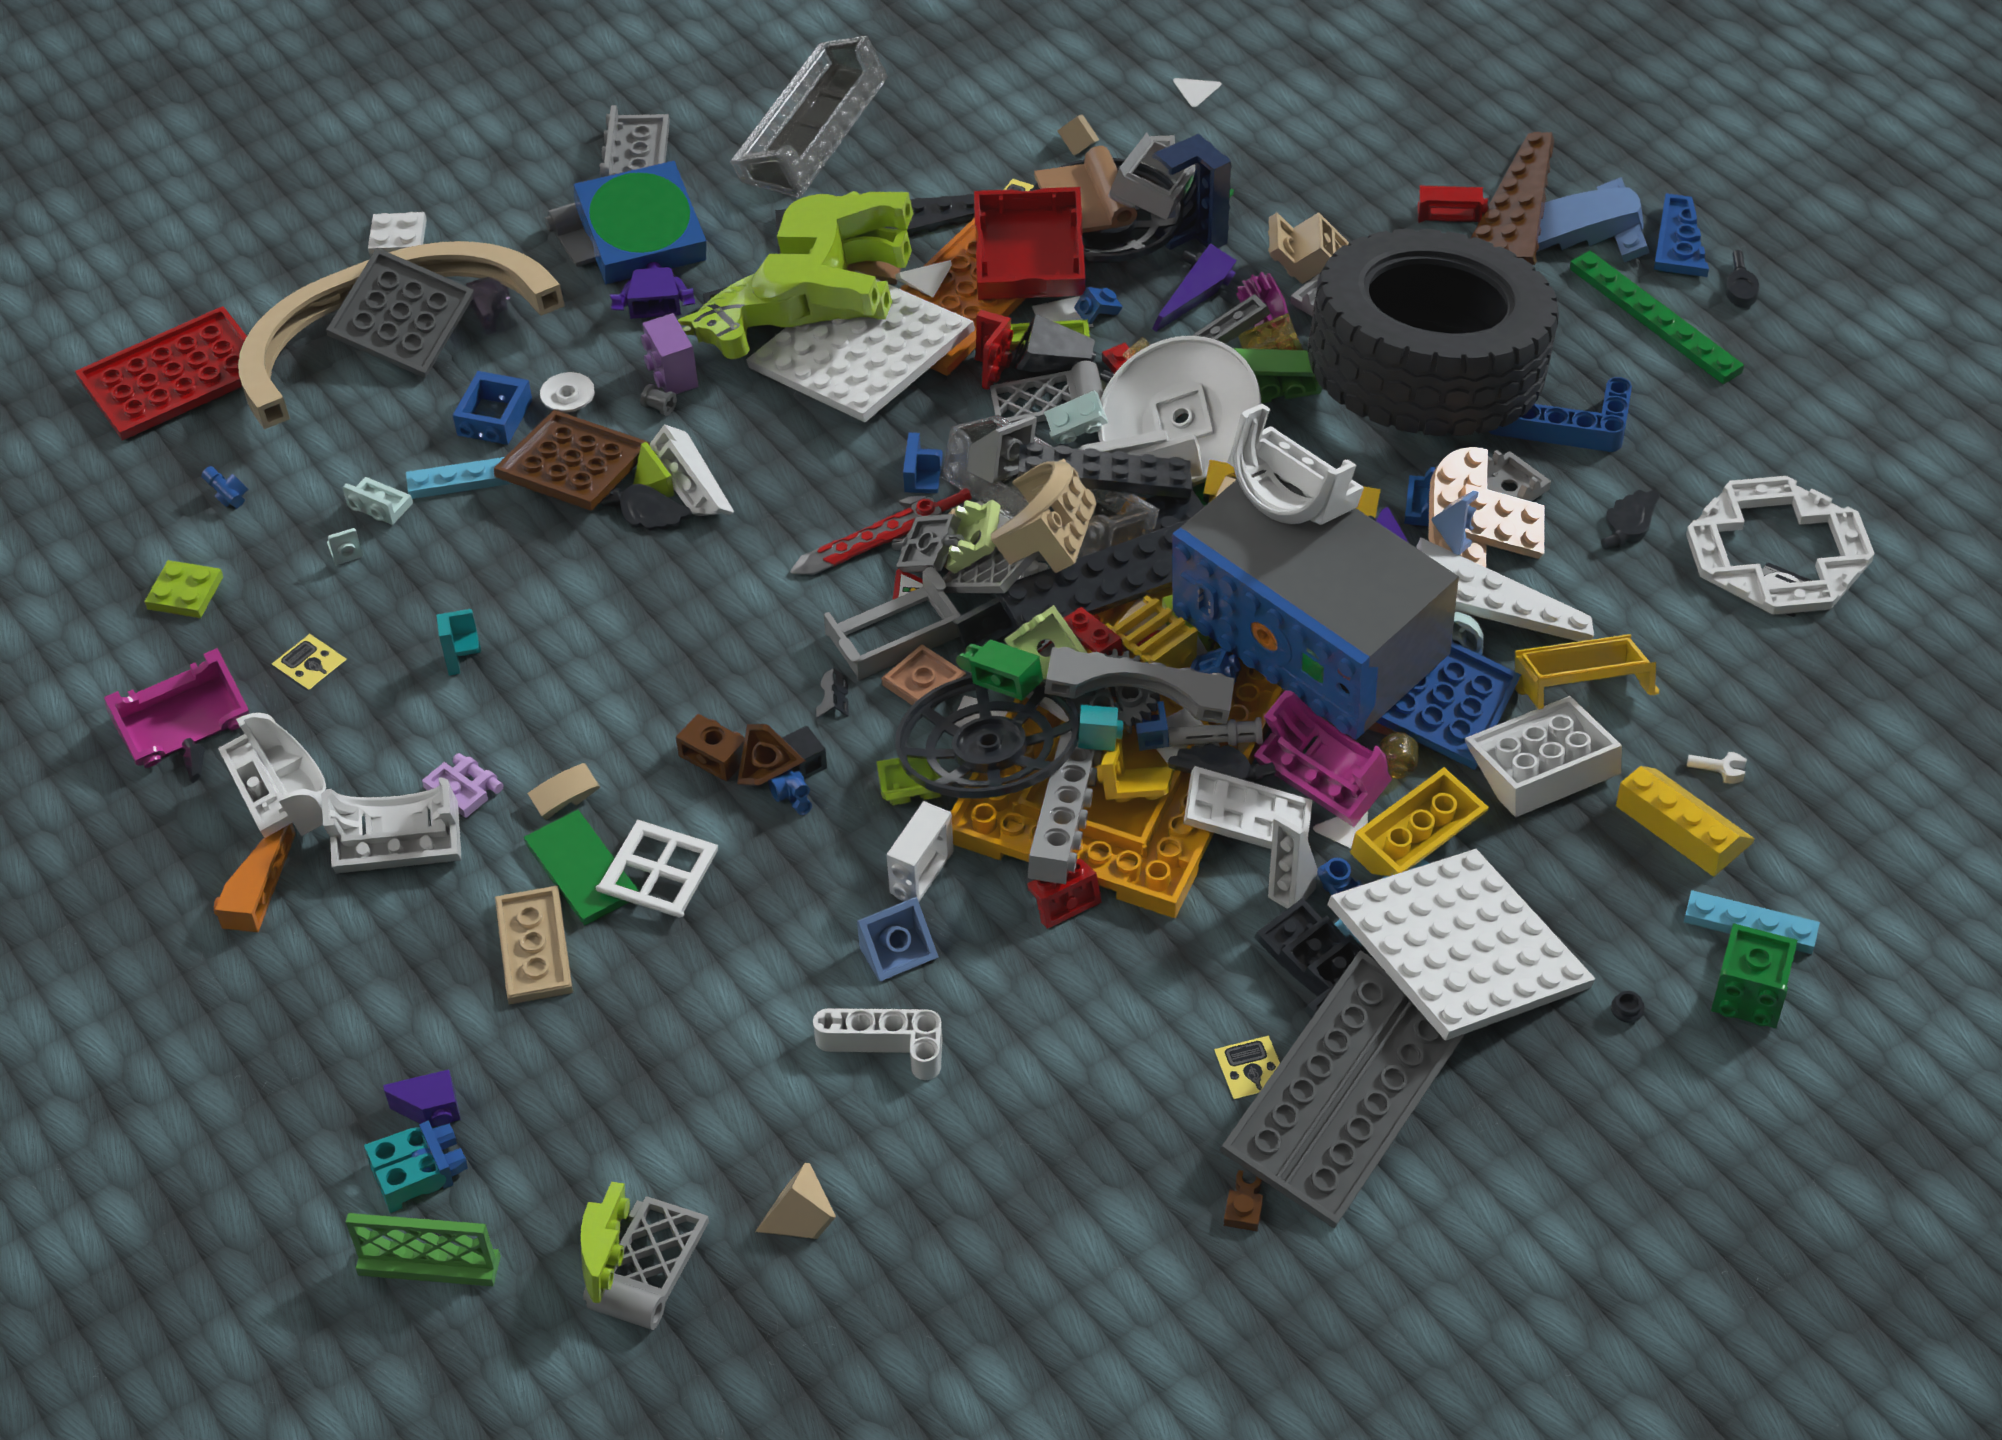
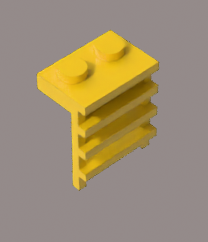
M1147 595L1143 598V602L1146 605L1114 627L1109 623L1105 624L1121 637L1122 644L1136 656L1139 655L1141 660L1149 664L1157 662L1166 665V667L1181 669L1190 666L1197 657L1198 630L1194 627L1190 629L1185 625V620L1182 617L1178 619L1172 615V610L1169 607L1163 608L1160 605V600L1157 598L1152 599ZM1154 612L1158 613V615L1127 637L1123 635ZM1166 622L1170 623L1169 626L1139 647L1136 645Z

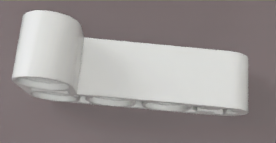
M828 1008L817 1012L813 1018L815 1042L818 1048L823 1051L910 1053L911 1069L915 1077L920 1080H931L940 1073L942 1058L941 1019L932 1010Z

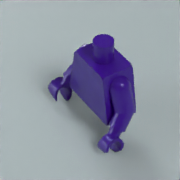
M657 262L648 263L646 269H636L633 271L632 279L625 284L621 293L610 294V299L612 300L611 310L624 311V307L628 306L630 319L661 317L672 313L674 315H681L679 300L683 302L682 307L696 304L693 288L687 289L680 278L673 276L671 268H662Z

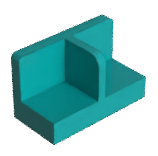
M472 609L436 615L439 638L449 676L461 674L458 656L481 652Z

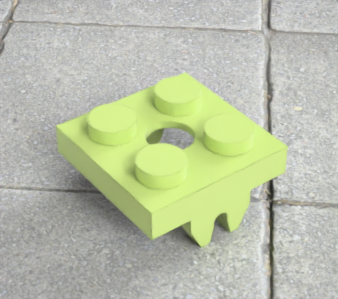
M966 500L964 507H956L955 514L961 519L957 534H961L965 541H958L957 547L953 545L949 547L946 566L948 570L955 574L994 551L995 545L991 541V533L997 530L999 524L1000 504L990 500L981 506L978 503ZM981 532V537L979 541L974 545L973 543L978 539L979 534Z
M1054 605L1042 614L1033 617L1031 621L1023 624L1017 631L1004 639L1008 646L1040 656L1043 679H1047L1050 656L1044 657L1038 653L1037 645L1041 640H1051L1055 648L1069 647L1075 651L1087 653Z

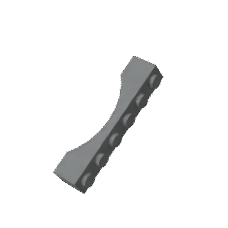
M1052 647L1044 693L1075 699L1087 692L1105 687H1139L1172 699L1197 720L1227 724L1235 678L1227 677L1221 673H1201L1192 668L1177 669L1166 667V665L1157 662L1150 664L1142 663L1128 657L1120 659L1107 657L1099 652L1084 653L1069 647Z

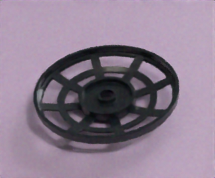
M1113 158L1118 170L1126 159ZM1085 159L1074 161L1062 165L1060 167L1084 164ZM1142 163L1133 172V174L1168 191L1174 185L1163 173ZM1038 183L1034 185L1031 191L1040 189ZM1183 199L1175 207V218L1160 220L1159 216L1150 212L1152 221H1136L1135 219L1131 224L1124 227L1082 233L1084 238L1094 241L1092 247L1084 245V261L1122 262L1146 256L1162 248L1174 238L1181 227L1184 213ZM1135 205L1137 212L1142 209ZM1173 226L1161 239L1148 246L1143 245L1154 236L1158 228ZM1134 229H1149L1137 241L1129 236ZM1120 241L1126 245L1117 248H1103L1104 243Z
M972 675L947 682L918 699L907 710L899 723L895 746L900 765L905 773L917 784L930 791L957 798L980 799L998 797L1029 788L1045 780L1063 766L1072 755L1078 743L1079 715L1071 698L1044 693L1046 679H1043L1033 690L1034 693L1027 703L1023 705L1009 701L990 702L988 689L973 684ZM976 690L978 704L959 709L946 718L932 709L954 696ZM1047 697L1062 708L1069 721L1052 728L1047 718L1036 709L1042 700ZM991 711H1007L1018 714L1011 719L1004 716H992ZM974 714H979L980 718L964 724L961 728L955 725L956 722ZM922 717L935 725L928 736L925 749L907 747L910 733ZM1030 718L1039 725L1043 732L1026 736L1022 726ZM1071 731V739L1064 751L1053 762L1045 761L1052 750L1054 738ZM944 732L953 736V749H935L938 740ZM1044 742L1043 749L1036 759L1024 756L1028 746ZM908 757L927 759L931 769L941 778L931 781L920 775L910 766ZM936 759H955L960 767L948 773L940 766ZM1013 765L1025 767V769L1004 778L1000 777V771ZM1034 770H1040L1029 777L1021 779L1026 775L1032 773ZM970 772L987 773L988 775L987 781H974L962 778ZM954 783V784L961 785V786H966V787H979V788H958V787H952V786H948V785Z

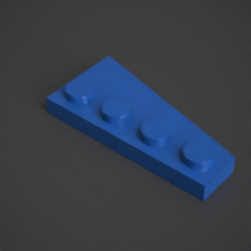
M1665 194L1654 270L1708 277L1709 267L1708 263L1705 262V250L1701 244V233L1697 227V216L1692 197Z

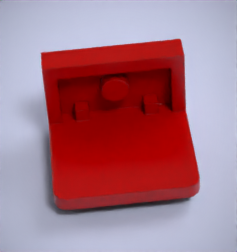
M980 310L976 316L975 360L983 362L982 388L989 390L993 383L999 381L1003 370L1009 368L1012 362L1013 355L1010 352V344L1013 339V330H1011V318Z

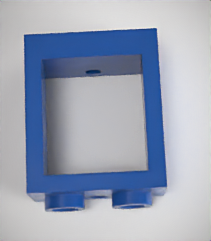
M477 371L453 413L457 435L508 445L532 402L529 380ZM481 399L508 404L501 419L473 413Z

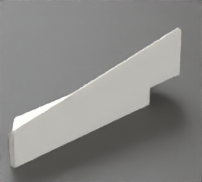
M1166 430L1082 445L1079 448L1080 450L1093 448L1100 452L1110 453L1122 451L1129 455L1139 456L1151 454L1159 458L1169 459L1180 457L1191 462V477H1199L1203 474L1200 446L1195 434L1170 440Z

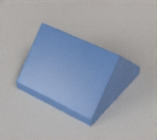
M917 897L857 921L860 949L878 981L885 980L938 958Z

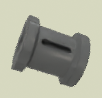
M648 384L640 398L641 406L660 410V413L664 416L670 415L677 402L675 393L671 391L666 393L658 390L654 384Z

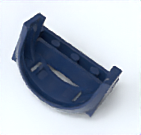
M1200 134L1154 152L1152 158L1157 159L1168 168L1169 175L1178 173L1195 164L1193 181L1183 199V222L1177 234L1165 246L1171 250L1194 238L1206 248L1210 243L1217 248L1228 244L1230 177L1232 168L1230 159ZM1175 210L1170 214L1168 218H1175ZM1173 226L1158 228L1154 236L1158 240L1161 239Z

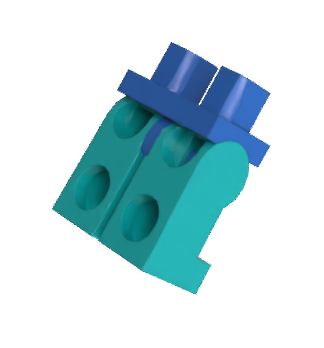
M426 1121L419 1124L420 1128H410L364 1145L368 1163L389 1213L402 1209L403 1202L421 1194L433 1193L442 1186L444 1189L453 1186L452 1176L468 1169L466 1158L461 1148L443 1154V1149L457 1144L450 1123L432 1129L430 1122Z

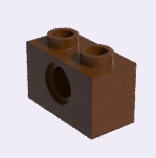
M697 714L676 736L679 757L727 782L740 768L745 738L739 732H732L721 726L716 720Z

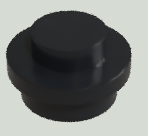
M1633 991L1619 993L1614 997L1611 1004L1613 1015L1618 1020L1627 1023L1636 1022L1641 1019L1645 1010L1641 997Z

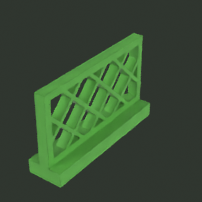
M348 1213L346 1225L358 1255L356 1265L358 1276L494 1287L501 1255L499 1249L492 1248L486 1224ZM384 1235V1236H386V1237L392 1239L393 1241H389V1240L383 1238L382 1236ZM466 1235H469V1236H478V1237L475 1238V1239H472V1238H470V1237H468V1236H466ZM419 1238L426 1243H422L416 1239ZM451 1241H453V1242H455V1243H457V1244H459V1245H461V1246H456V1245H454L453 1243H451Z

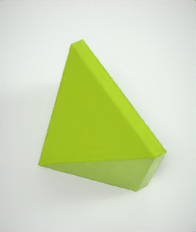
M647 442L642 443L633 485L643 484L654 488L666 497H672L675 495L672 475Z

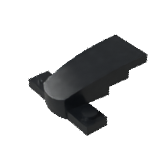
M1301 898L1257 931L1254 937L1282 967L1317 996L1305 1008V1012L1311 1018L1320 1008L1358 952L1361 950L1366 954L1351 934L1345 937L1328 916L1322 919L1304 898Z

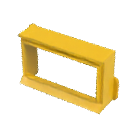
M1631 634L1515 651V672L1521 674L1515 690L1518 694H1527L1537 709H1544V687L1634 674L1637 677L1639 684L1647 694H1659V688L1655 685L1656 662H1649L1631 640Z

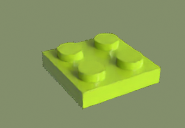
M167 560L144 601L148 610L201 618L223 579L222 570Z

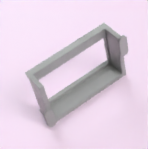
M1146 133L1120 166L1108 197L1129 208H1134L1136 205L1167 220L1190 188L1195 173V164L1178 173L1169 175V169L1157 159L1152 158L1154 152L1167 146L1155 140L1151 141L1148 133ZM1143 162L1166 173L1169 178L1176 180V183L1168 191L1133 174L1134 170Z
M928 567L922 572L923 587L838 624L830 612L824 614L825 635L832 639L856 674L858 681L900 663L921 644L932 649L959 637L953 620L961 615L944 593L946 583L935 568ZM926 600H929L942 618L939 622L861 656L852 642L846 637L850 633Z

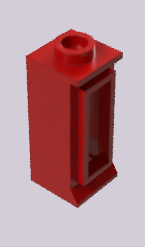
M1423 185L1419 187L1418 223L1429 220L1478 222L1479 224L1482 214L1488 210V198H1483V187Z

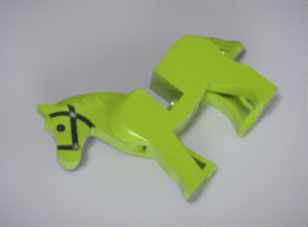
M852 191L843 196L816 194L796 200L786 209L777 234L781 254H769L755 274L728 286L705 303L698 312L678 319L680 325L686 326L683 328V331L686 335H695L698 343L704 342L715 345L726 358L738 359L749 352L746 335L747 328L751 326L771 324L777 327H796L833 319L849 320L860 317L886 319L892 304L888 282H876L875 276L848 271L847 268L848 264L862 261H880L897 268H906L912 252L907 232L913 216L909 192H867L859 194L856 191ZM884 227H894V228H897V229H890V228H884Z

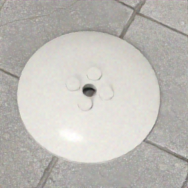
M1180 336L1161 340L1140 350L1129 358L1109 381L1101 397V404L1108 423L1102 425V428L1098 431V437L1100 442L1166 430L1169 439L1173 440L1195 434L1200 446L1203 474L1199 477H1191L1193 487L1206 482L1209 460L1228 462L1241 412L1261 404L1260 388L1247 361L1236 350L1223 342L1201 336ZM1180 414H1189L1185 422L1176 423V418Z

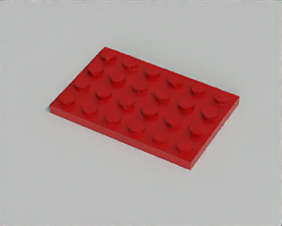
M224 306L78 369L75 373L79 382L123 441L242 387L238 362L240 351L247 335Z

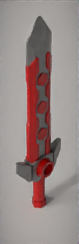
M965 488L938 502H935L933 498H926V496H911L899 501V504L907 509L802 555L790 572L792 574L815 575L830 567L841 564L856 555L908 534L917 516L942 515L943 511L962 504L966 500L971 501V493Z

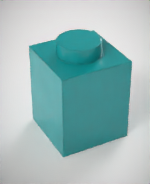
M1081 705L1078 748L1115 751L1116 739H1122L1124 722L1118 720V708Z

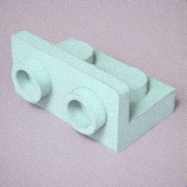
M1095 390L1044 412L1051 430L1049 432L1050 437L1057 444L1071 443L1076 440V436L1083 433L1097 432L1102 428V425L1108 423L1100 398Z

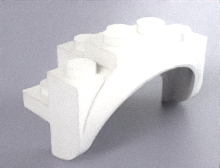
M252 713L236 719L245 734L218 749L264 838L291 823L295 825L301 836L323 825L321 793L326 790V783L319 767L308 752L268 714Z

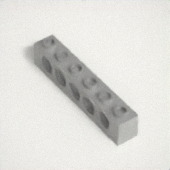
M1071 731L1060 736L1055 759L1064 751L1069 743ZM1077 743L1070 758L1050 776L1029 854V879L1066 884L1068 873L1075 872L1077 853H1074V850H1080L1083 835L1079 828L1085 829L1088 810H1084V808H1090L1093 789L1089 788L1090 786H1096L1097 768L1094 767L1101 765L1103 750L1078 748Z

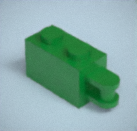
M989 640L983 647L970 644L966 648L965 654L961 653L956 657L958 666L965 671L971 672L973 684L1022 701L1043 680L1040 656L993 640Z

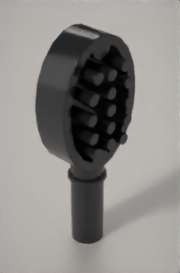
M1736 250L1732 253L1734 270L1728 276L1726 296L1735 306L1746 308L1752 306L1757 300L1759 281L1753 273L1746 270L1743 252Z

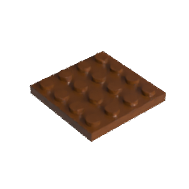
M553 410L494 467V477L592 511L637 465L641 444L647 442L650 446V442Z

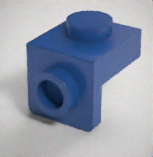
M1087 287L1074 306V309L1083 320L1088 319V324H1092L1099 313L1118 315L1123 306L1116 299L1117 296L1112 290L1108 288Z

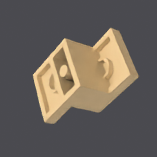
M1278 213L1269 217V254L1274 261H1279L1285 267L1291 277H1295L1302 284L1318 275L1329 258L1339 248L1349 243L1320 213L1315 214L1294 228Z

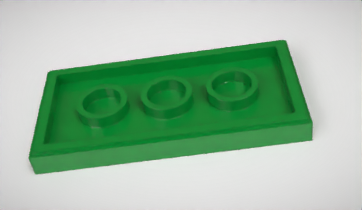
M578 809L524 836L526 846L555 886H558L560 893L584 926L629 903L628 901L597 892L596 886L600 884L615 858ZM623 870L615 885L639 892Z

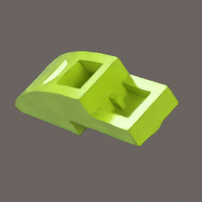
M611 1182L602 1204L588 1202L581 1225L582 1271L587 1292L593 1303H600L605 1290L611 1289L614 1280V1269L616 1266L620 1267L623 1261L624 1246L619 1245L620 1222L622 1219L627 1218L630 1208V1199L625 1198L624 1183Z

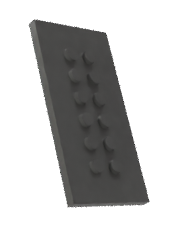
M1360 950L1223 1143L1220 1152L1335 1229L1465 1034L1445 1041L1379 963Z

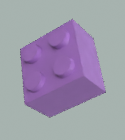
M674 313L644 322V334L641 335L643 347L647 351V355H644V361L649 371L653 370L658 388L663 387L666 393L671 391L678 394L698 387L693 346Z

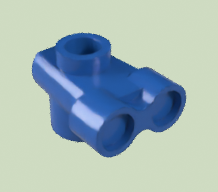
M212 466L207 467L202 472L201 477L217 491L214 496L224 506L228 507L231 504L237 509L243 505L245 499L242 496L249 489L235 475L231 474L225 479Z
M789 769L768 780L770 792L777 802L788 798L792 803V807L799 815H805L810 812L812 803L807 798L810 788L799 771L793 773Z
M1332 858L1318 868L1317 876L1321 880L1323 888L1331 895L1364 885L1360 880L1355 881L1350 876L1351 867L1342 858Z

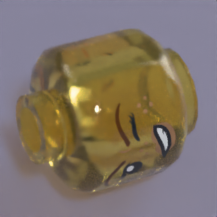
M1393 732L1380 741L1379 748L1386 756L1387 771L1390 777L1401 779L1415 772L1418 766V744L1416 740L1406 733Z

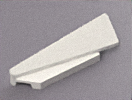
M664 424L651 441L650 447L658 454V458L672 475L673 488L684 504L690 508L692 514L698 516L733 514L734 511L688 433Z

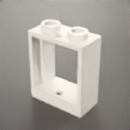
M923 801L887 853L890 893L898 899L905 901L917 897L918 901H920L953 853L951 812Z

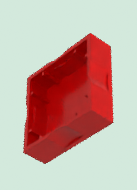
M1081 187L1042 188L1033 191L1012 189L974 191L978 300L1081 296L1085 291V264L1082 241Z

